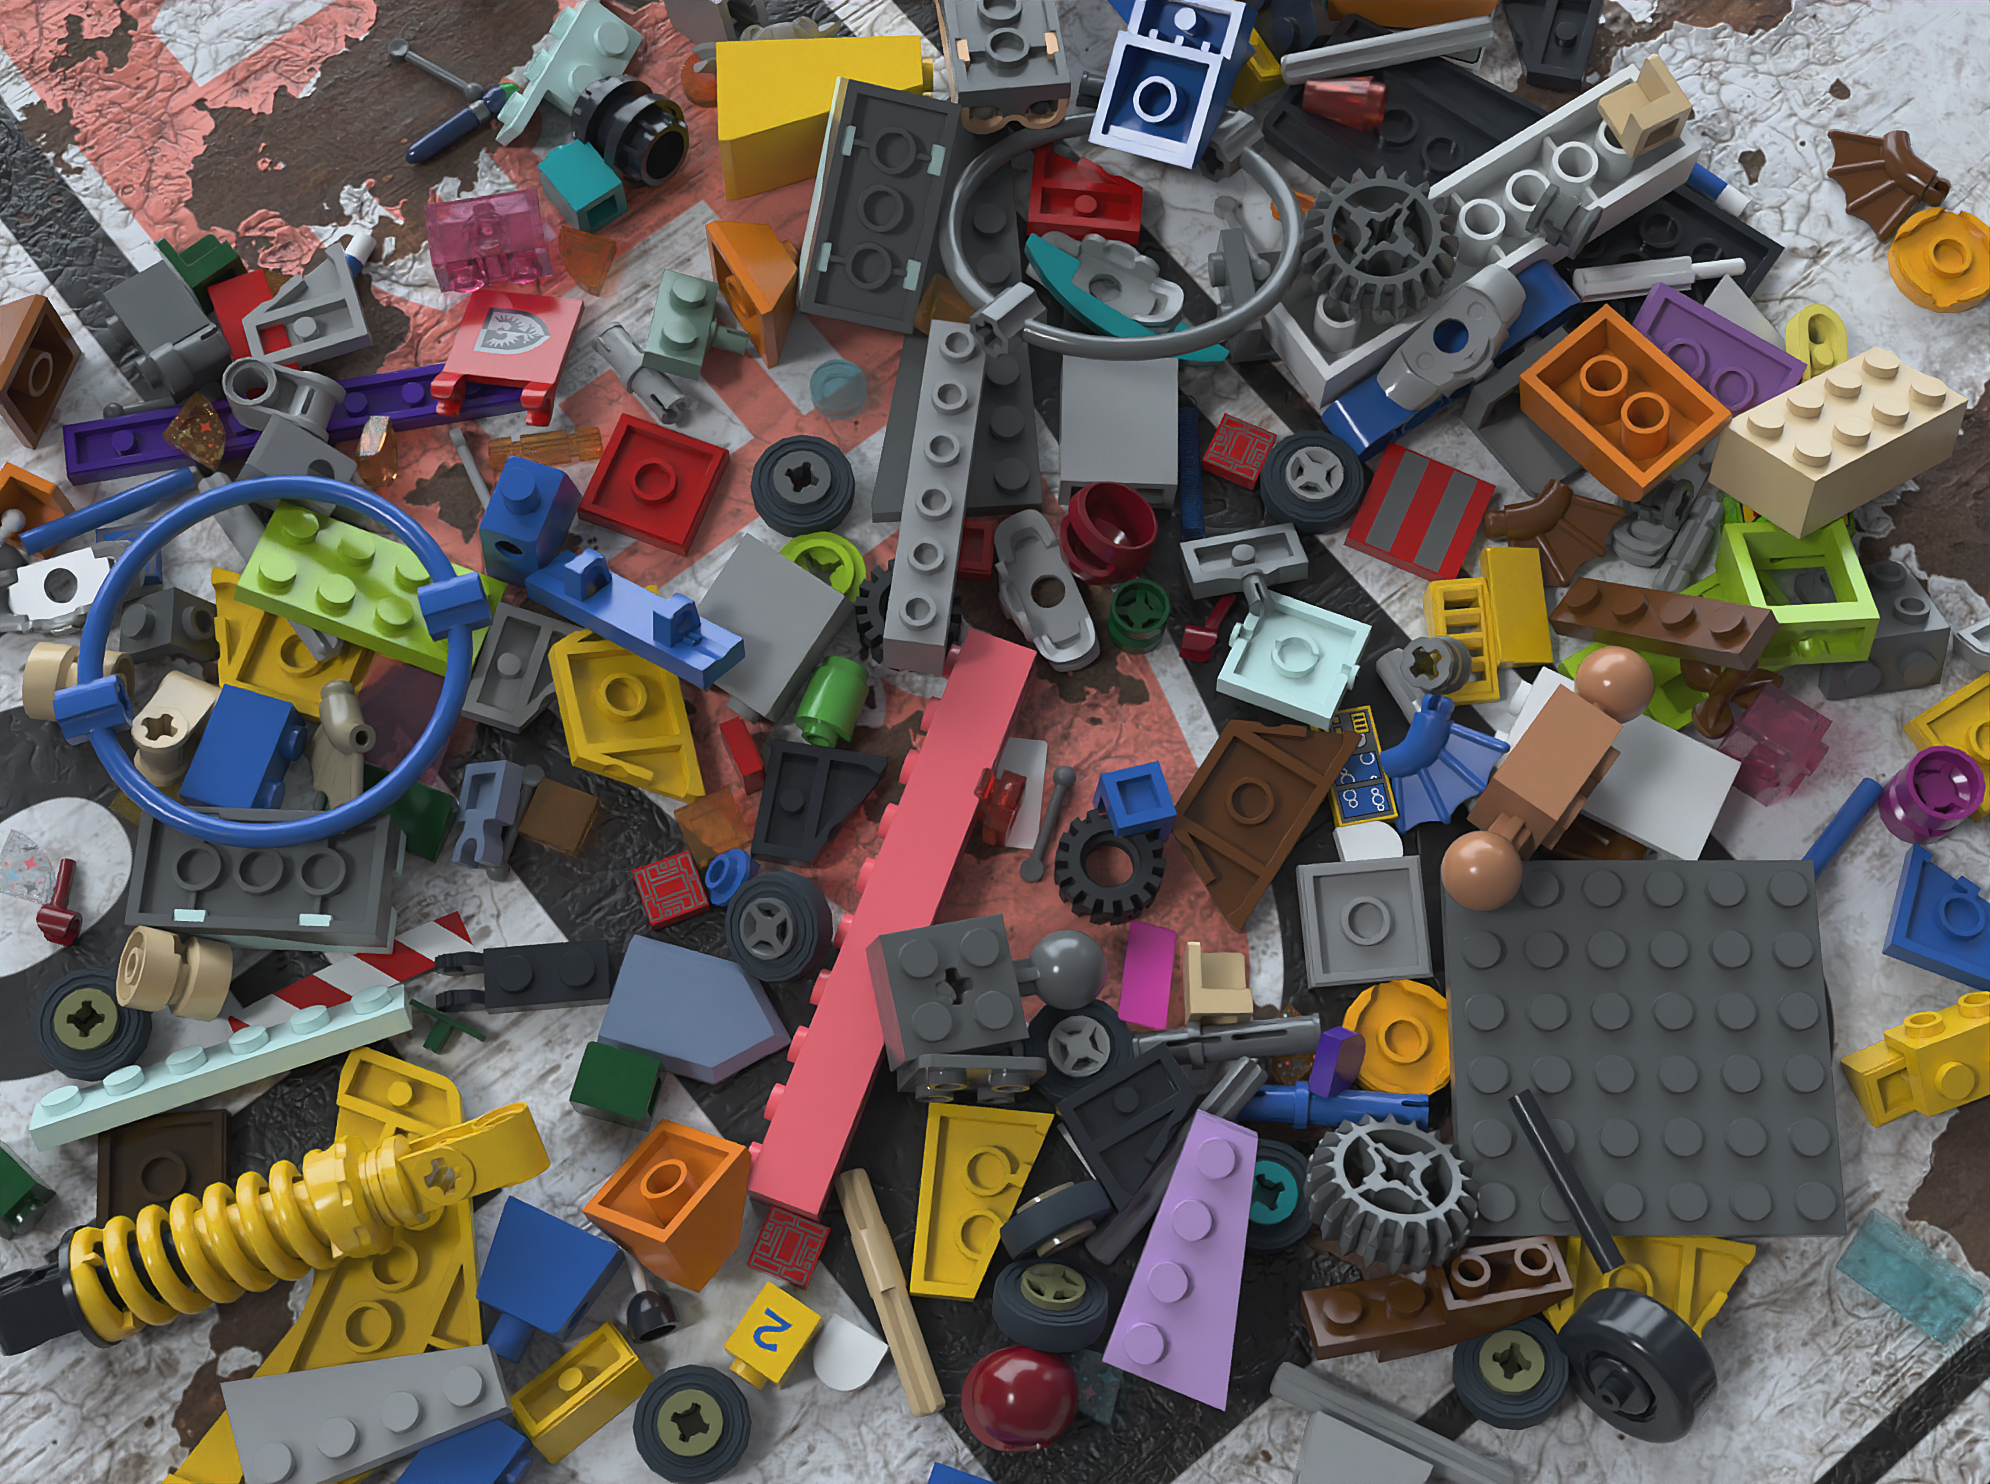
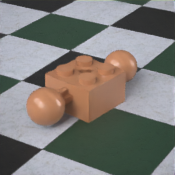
M1620 646L1598 649L1589 654L1578 667L1574 679V692L1561 683L1492 777L1466 818L1483 831H1474L1462 835L1445 852L1441 864L1442 882L1447 893L1456 903L1469 910L1479 912L1492 911L1506 905L1516 895L1522 883L1523 865L1521 857L1529 860L1540 844L1551 851L1565 830L1568 829L1587 802L1588 797L1621 752L1612 747L1611 744L1624 726L1622 724L1639 717L1652 700L1654 693L1653 673L1648 663L1638 653Z

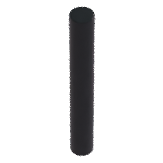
M1526 1089L1506 1100L1601 1273L1606 1274L1625 1264L1623 1256L1530 1089Z

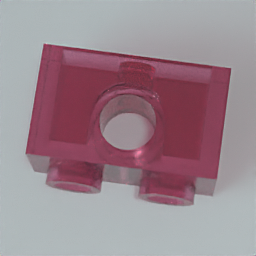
M537 188L423 205L431 264L441 293L450 291L470 293L479 290L482 286L506 282L527 284L539 277L553 275L545 220ZM488 242H499L498 245L490 249L480 248Z
M1767 682L1734 721L1732 729L1723 738L1716 750L1742 762L1732 786L1767 807L1781 791L1791 796L1804 777H1810L1816 770L1830 747L1823 743L1821 739L1833 721L1770 682Z

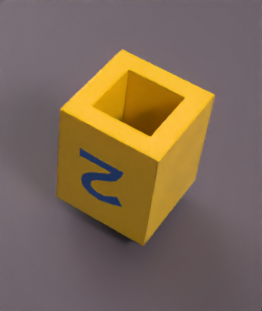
M767 1281L723 1346L727 1354L735 1359L729 1370L759 1391L762 1390L767 1381L781 1390L824 1326L822 1316L770 1281Z

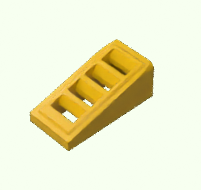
M1486 578L1440 580L1429 583L1422 597L1428 638L1449 636L1459 640L1468 650L1476 649L1477 657H1471V673L1480 672L1481 681L1467 682L1460 690L1441 696L1451 698L1455 706L1498 702L1500 694L1491 605ZM1469 606V608L1466 609L1445 610V608ZM1472 625V633L1447 635L1446 627ZM1432 653L1434 675H1439L1436 664L1443 658L1440 654Z

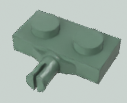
M664 269L641 366L697 381L703 358L710 351L711 347L744 356L750 332L717 324L714 306L719 283Z

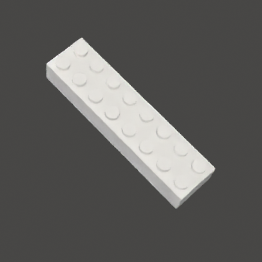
M1634 64L1629 65L1430 187L1428 199L1445 197L1446 209L1444 215L1455 216L1456 229L1453 236L1458 237L1459 249L1457 256L1454 257L1456 266L1451 278H1448V281H1444L1445 286L1442 294L1437 299L1428 297L1426 308L1421 310L1420 313L1407 306L1404 318L1397 322L1391 313L1386 310L1383 311L1381 320L1374 324L1370 318V311L1360 309L1359 314L1350 320L1347 314L1349 304L1342 302L1329 309L1327 297L1330 290L1313 293V288L1311 287L1313 275L1303 274L1302 267L1300 268L1292 287L1283 299L1261 319V333L1319 410L1383 368L1396 350L1465 282L1488 265L1498 264L1516 276L1539 260L1547 259L1553 265L1568 256V247L1559 243L1554 247L1545 242L1547 235L1537 231L1531 234L1525 230L1532 211L1551 183L1560 187V195L1569 199L1571 195H1574L1583 200L1581 207L1589 211L1597 206L1603 208L1601 219L1588 240L1590 242L1687 182L1702 147L1685 126L1679 137L1631 160L1597 110L1601 98L1637 81L1640 71ZM1407 226L1404 233L1405 236L1415 244L1414 251L1424 257L1420 240ZM1343 240L1335 245V248L1344 261L1350 264L1353 254L1343 246ZM1448 320V321H1445V322L1441 323V324L1436 328V330H1438L1439 328H1441L1442 326H1444L1446 323H1448V322L1451 321V320Z

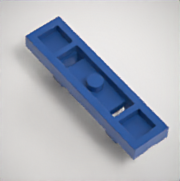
M590 548L585 549L580 555L566 549L546 567L538 569L525 579L529 599L704 690L745 658L743 638L700 617L694 600L680 593H675L672 598L666 600L611 572L605 556Z

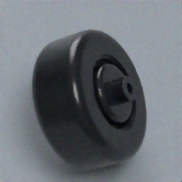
M1609 1287L1593 1292L1568 1318L1558 1333V1347L1569 1359V1384L1573 1390L1601 1419L1633 1438L1657 1444L1678 1441L1692 1430L1713 1404L1717 1396V1370L1703 1341L1674 1311L1641 1292L1619 1287Z

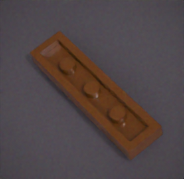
M1578 577L1548 617V621L1557 635L1749 671L1780 627L1772 609Z

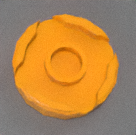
M1931 207L1913 214L1894 235L1887 253L1889 273L1901 293L1916 305L1936 313H1960L1977 307L1990 295V227L1975 215L1961 210L1959 214L1944 212L1947 207Z
M1408 979L1391 980L1390 983L1374 985L1363 991L1346 1011L1341 1027L1359 1033L1365 1038L1364 1060L1354 1080L1363 1090L1398 1094H1428L1429 1098L1440 1092L1450 1080L1447 1002L1433 988Z

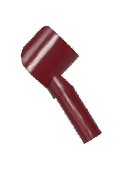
M1234 593L1221 596L1209 618H1207L1205 628L1186 624L1179 657L1201 663L1210 661L1221 624L1237 599Z
M68 858L61 859L55 890L51 896L50 904H44L36 917L37 925L43 932L45 939L66 947H70L76 942L83 920L82 914L67 909L76 868V861Z

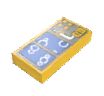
M1370 705L1337 711L1328 731L1310 725L1311 731L1343 734V731L1347 730L1356 731L1363 736L1358 747L1327 794L1335 828L1372 821H1381L1386 824L1395 823L1398 813L1389 778L1381 764L1380 753L1382 751Z

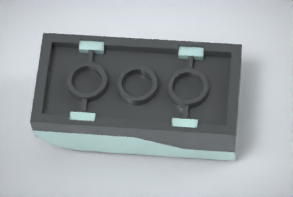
M837 76L798 268L796 306L800 312L912 335L961 104Z
M185 806L201 814L221 820L254 824L291 822L327 812ZM142 809L124 925L132 932L140 925L172 931L179 935L180 943H183L191 936L226 942L231 948L392 954L397 911L389 903L392 877H402L406 835L391 814L378 813L371 819L343 833L320 841L272 849L239 848L214 844L186 835L165 825Z

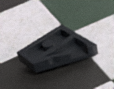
M773 738L750 849L751 858L759 861L812 869L886 775L888 757Z

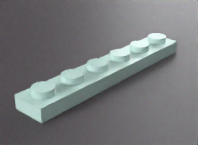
M404 984L387 988L385 985L371 986L356 993L351 998V1001L330 1008H326L324 1005L310 1006L295 1013L290 1018V1021L266 1029L263 1025L249 1026L232 1034L228 1041L203 1049L200 1045L188 1046L172 1053L165 1062L143 1069L137 1065L127 1066L112 1072L103 1082L82 1089H78L77 1086H66L54 1090L43 1097L39 1103H36L29 1128L30 1135L39 1153L412 1030V1010Z

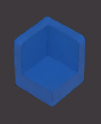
M1159 761L1100 775L1092 803L1094 809L1098 808L1099 814L1107 812L1115 838L1154 830V839L1161 838L1162 843H1166L1175 823L1177 812Z

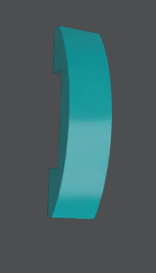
M1033 233L1030 235L1024 252L1032 268L1053 297L1086 327L1100 336L1108 337L1157 335L1072 284L1071 281L1082 262ZM1180 322L1173 332L1182 331L1191 327ZM1216 344L1189 354L1169 358H1178V365L1218 367L1225 361L1230 351Z

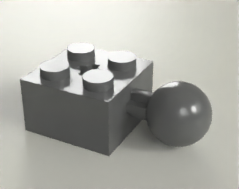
M1002 913L881 934L865 949L891 1072L908 1069L920 1055L925 1054L982 1055L1012 1049L1029 1038L1020 997L1037 995L1039 999L1051 1007L1062 1010L1078 1009L1091 1003L1101 993L1108 973L1107 960L1100 945L1089 935L1070 929L1054 931L1044 936L1035 945L1029 958L1012 961ZM943 981L948 983L955 991L956 999L953 1003L948 995L939 996L936 987Z

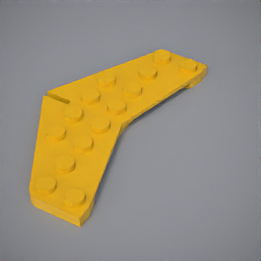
M365 1046L351 1049L340 1076L336 1103L340 1108L334 1143H336L339 1137L348 1134L352 1137L357 1135L364 1141L369 1150L382 1146L384 1139L398 1134L403 1135L408 1141H412L465 1122L463 1097L458 1088L447 1077ZM444 1158L439 1159V1166L447 1165ZM459 1165L452 1167L455 1173L460 1172L461 1167ZM470 1197L455 1204L432 1210L430 1218L426 1223L414 1227L407 1224L395 1226L393 1246L388 1253L382 1255L377 1253L364 1258L347 1256L334 1268L328 1270L315 1268L312 1290L299 1319L252 1378L429 1353L432 1346L441 1350H450L486 1344L483 1304L475 1298L480 1281L473 1198ZM227 1409L174 1474L169 1473L161 1484H246ZM380 1466L335 1484H360Z

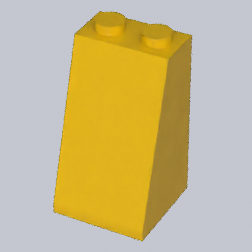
M920 35L716 42L718 141L726 200L743 199L817 177L837 76L933 98L932 57L921 58Z

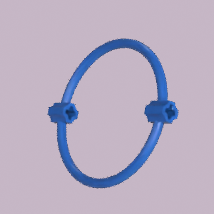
M282 474L240 480L208 490L180 504L143 531L123 552L108 572L88 612L80 641L77 685L55 691V700L52 701L54 712L64 738L70 745L73 746L91 741L102 765L127 797L146 813L177 831L214 844L239 848L272 849L316 842L343 833L371 819L411 789L431 767L451 736L466 700L473 658L472 631L492 626V613L478 572L475 571L457 576L449 559L432 536L406 512L381 496L353 484L310 475ZM275 499H308L349 508L373 519L400 538L417 556L433 584L417 588L418 600L432 640L436 642L448 638V660L442 693L424 733L401 763L377 785L359 797L313 817L271 824L239 823L207 816L181 805L162 793L141 774L121 747L115 734L132 729V721L134 719L131 701L122 680L116 674L103 677L106 643L113 619L122 599L144 566L164 546L198 522L217 513L240 505Z

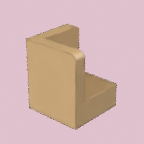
M1654 54L1644 60L1637 81L1601 98L1597 110L1632 160L1679 137L1693 105L1659 55Z
M1187 942L1182 955L1185 1028H1187V1021L1200 1020L1201 1026L1248 1022L1253 1014L1252 988H1246L1244 955L1242 953H1201L1200 942Z

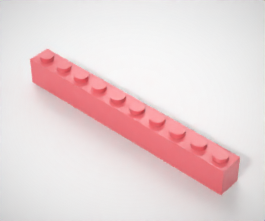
M969 628L962 646L952 644L944 663L943 675H941V677L948 679L942 698L932 696L922 718L920 730L928 732L920 752L910 749L900 773L899 783L906 785L899 805L889 803L882 816L877 837L885 840L877 860L867 857L858 876L855 892L863 895L855 915L845 912L837 928L833 941V947L840 949L832 971L824 968L821 970L814 985L810 1003L818 1007L810 1027L807 1028L800 1025L791 1042L787 1061L795 1064L786 1086L776 1083L767 1102L763 1118L772 1122L764 1142L760 1144L753 1141L749 1147V1152L752 1155L747 1186L749 1199L769 1207L775 1205L820 1224L835 1186L834 1178L841 1171L887 1053L865 949L881 934L937 925L1034 676L1037 651Z

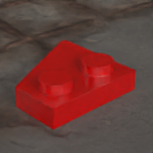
M1053 142L1035 148L1027 235L1030 236L1033 233L1042 237L1047 232L1059 231L1075 240H1083L1087 234L1092 233L1098 234L1106 240H1118L1129 245H1138L1143 187L1122 176L1108 174L1103 170L1102 166L1084 157L1078 163H1075L1053 152Z

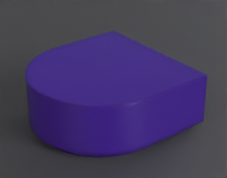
M1341 1026L1321 1033L1308 1084L1309 1091L1328 1099L1340 1094L1344 1089H1348L1352 1085L1361 1069L1365 1056L1366 1043L1363 1035Z

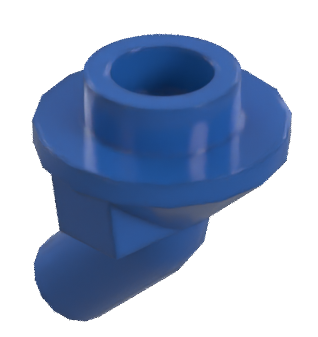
M733 848L725 854L717 856L711 862L705 877L708 898L711 903L728 908L732 896L744 882L757 875L761 864L749 857L746 851L738 848Z

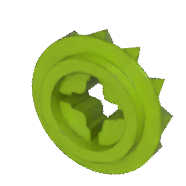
M821 531L808 535H799L790 540L780 550L779 553L807 572H809V560L813 567L817 566L822 573L832 570L834 573L829 576L830 586L845 595L853 604L856 602V596L860 597L859 586L863 579H866V567L858 549L846 538L835 533Z

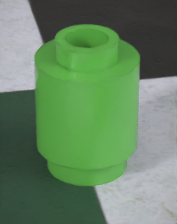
M826 656L822 665L814 668L794 719L795 725L802 730L801 737L812 745L835 748L836 744H847L851 741L870 690L866 684L869 673L863 666L844 657Z

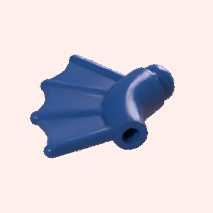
M1432 693L1426 694L1422 698L1421 712H1415L1405 740L1397 746L1380 753L1384 772L1392 780V793L1398 813V818L1395 821V830L1399 836H1404L1408 830L1421 822L1442 821L1444 824L1451 823V816L1462 802L1484 792L1489 784L1490 774L1494 765L1505 753L1510 751L1509 743L1454 723L1450 719L1455 707L1451 698Z

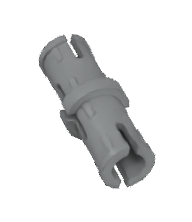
M610 322L596 333L606 343L603 344L599 338H593V349L620 375L619 382L628 393L632 394L634 392L640 396L664 425L673 424L686 414L679 407L678 403L686 409L690 407L691 399L664 372L641 366L644 350L632 339L619 322Z

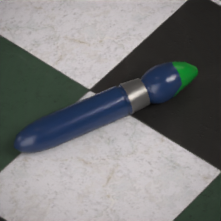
M502 83L489 88L481 100L468 105L467 108L462 109L415 141L406 152V162L416 164L432 158L477 128L478 125L485 122L491 115L499 114L515 91L519 92L518 85Z

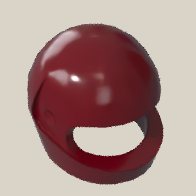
M1100 481L1085 486L1070 499L1069 513L1060 524L1057 540L1061 559L1077 579L1089 585L1117 587L1131 579H1135L1148 564L1154 551L1158 531L1155 512L1138 492L1126 485L1112 481Z
M1021 1344L996 1350L980 1359L968 1373L961 1394L962 1413L972 1434L983 1444L1005 1452L1030 1451L1051 1446L1062 1437L1075 1420L1079 1406V1385L1075 1372L1066 1358L1059 1353L1034 1350Z

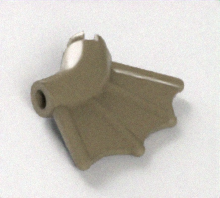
M332 680L322 687L320 692L322 701L319 703L321 725L303 751V755L308 759L312 767L313 789L317 792L323 791L327 795L330 802V810L363 794L364 753L371 750L376 742L374 729L370 725L365 724L359 698L354 696V687L344 680Z

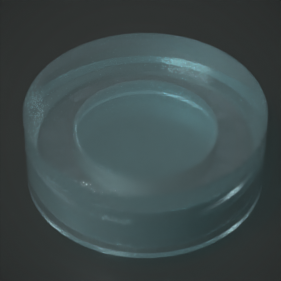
M842 359L830 360L821 364L814 371L810 380L811 400L815 409L823 416L836 420L847 419L859 413L867 400V380L861 368L850 361Z

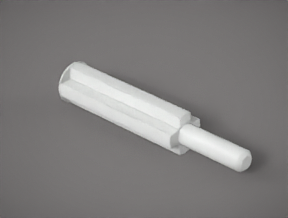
M1690 256L1582 268L1574 271L1573 291L1582 303L1648 295L1653 284L1663 282L1677 291L1691 290V283H1695L1696 280L1721 278L1726 273L1729 276L1742 275L1746 270V264L1742 258L1692 264Z

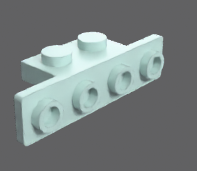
M578 0L574 9L567 5L550 28L549 33L556 37L547 52L541 48L523 74L530 80L523 94L521 95L515 91L500 111L497 119L503 122L504 125L495 140L506 146L521 134L543 97L571 117L578 97L590 84L597 80L605 79L608 76L622 75L644 36L599 3L601 0Z

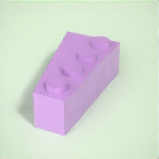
M1197 1109L1108 1339L1102 1361L1225 1411L1258 1134L1253 1130Z

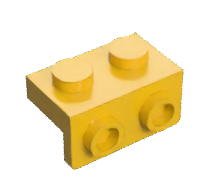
M1977 991L1965 994L1958 999L1957 1004L1936 1012L1926 1011L1912 1014L1904 1019V1024L1883 1032L1885 1044L1904 1054L1916 1111L1930 1118L1990 1095V992Z

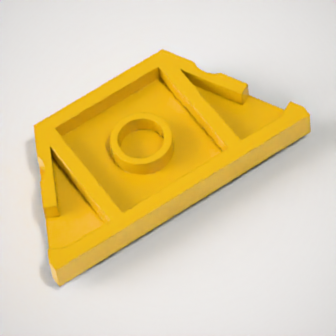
M215 566L212 569L211 584L215 589L217 617H214L216 641L220 645V658L218 659L220 688H223L224 684H228L293 703L304 720L321 725L319 703L322 699L320 692L326 683L332 680H344L352 684L355 691L354 696L359 698L362 708L410 665L346 640L343 643L344 650L339 656L332 657L327 662L315 660L287 619L234 600L236 585L242 574Z
M648 585L644 588L659 596L657 585ZM587 628L582 631H574L553 644L548 653L572 766L690 805L700 804L706 794L678 676Z
M1555 1238L1574 1290L1572 1296L1541 1312L1545 1323L1558 1336L1563 1324L1593 1292L1609 1287L1626 1288L1648 1295L1670 1308L1701 1339L1704 1328L1710 1319L1717 1315L1728 1298L1727 1293L1744 1267L1753 1260L1756 1254V1245L1718 1238H1613L1626 1263L1606 1274H1602L1583 1238Z

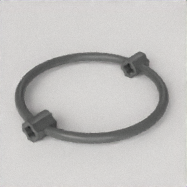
M1240 110L1218 122L1198 165L1202 175L1216 183L1224 177L1230 178L1242 168L1264 188L1272 199L1282 223V251L1273 273L1250 299L1225 315L1202 325L1182 331L1142 337H1108L1071 332L1047 325V308L1040 302L1036 291L1030 286L1019 282L1014 287H1007L995 297L977 279L968 265L961 242V224L967 205L979 186L998 168L1032 149L1067 138L1090 135L1096 111L1067 115L1052 127L1045 129L1024 128L1001 139L982 152L965 168L950 188L943 203L938 224V244L942 262L956 290L977 311L970 316V332L978 340L981 349L996 359L1003 354H1010L1023 342L1068 356L1104 361L1164 359L1209 348L1245 331L1266 316L1292 287L1301 268L1304 255L1299 249L1300 234L1304 232L1302 227L1304 216L1300 203L1282 174L1260 154L1264 150L1265 135L1257 127L1255 118Z

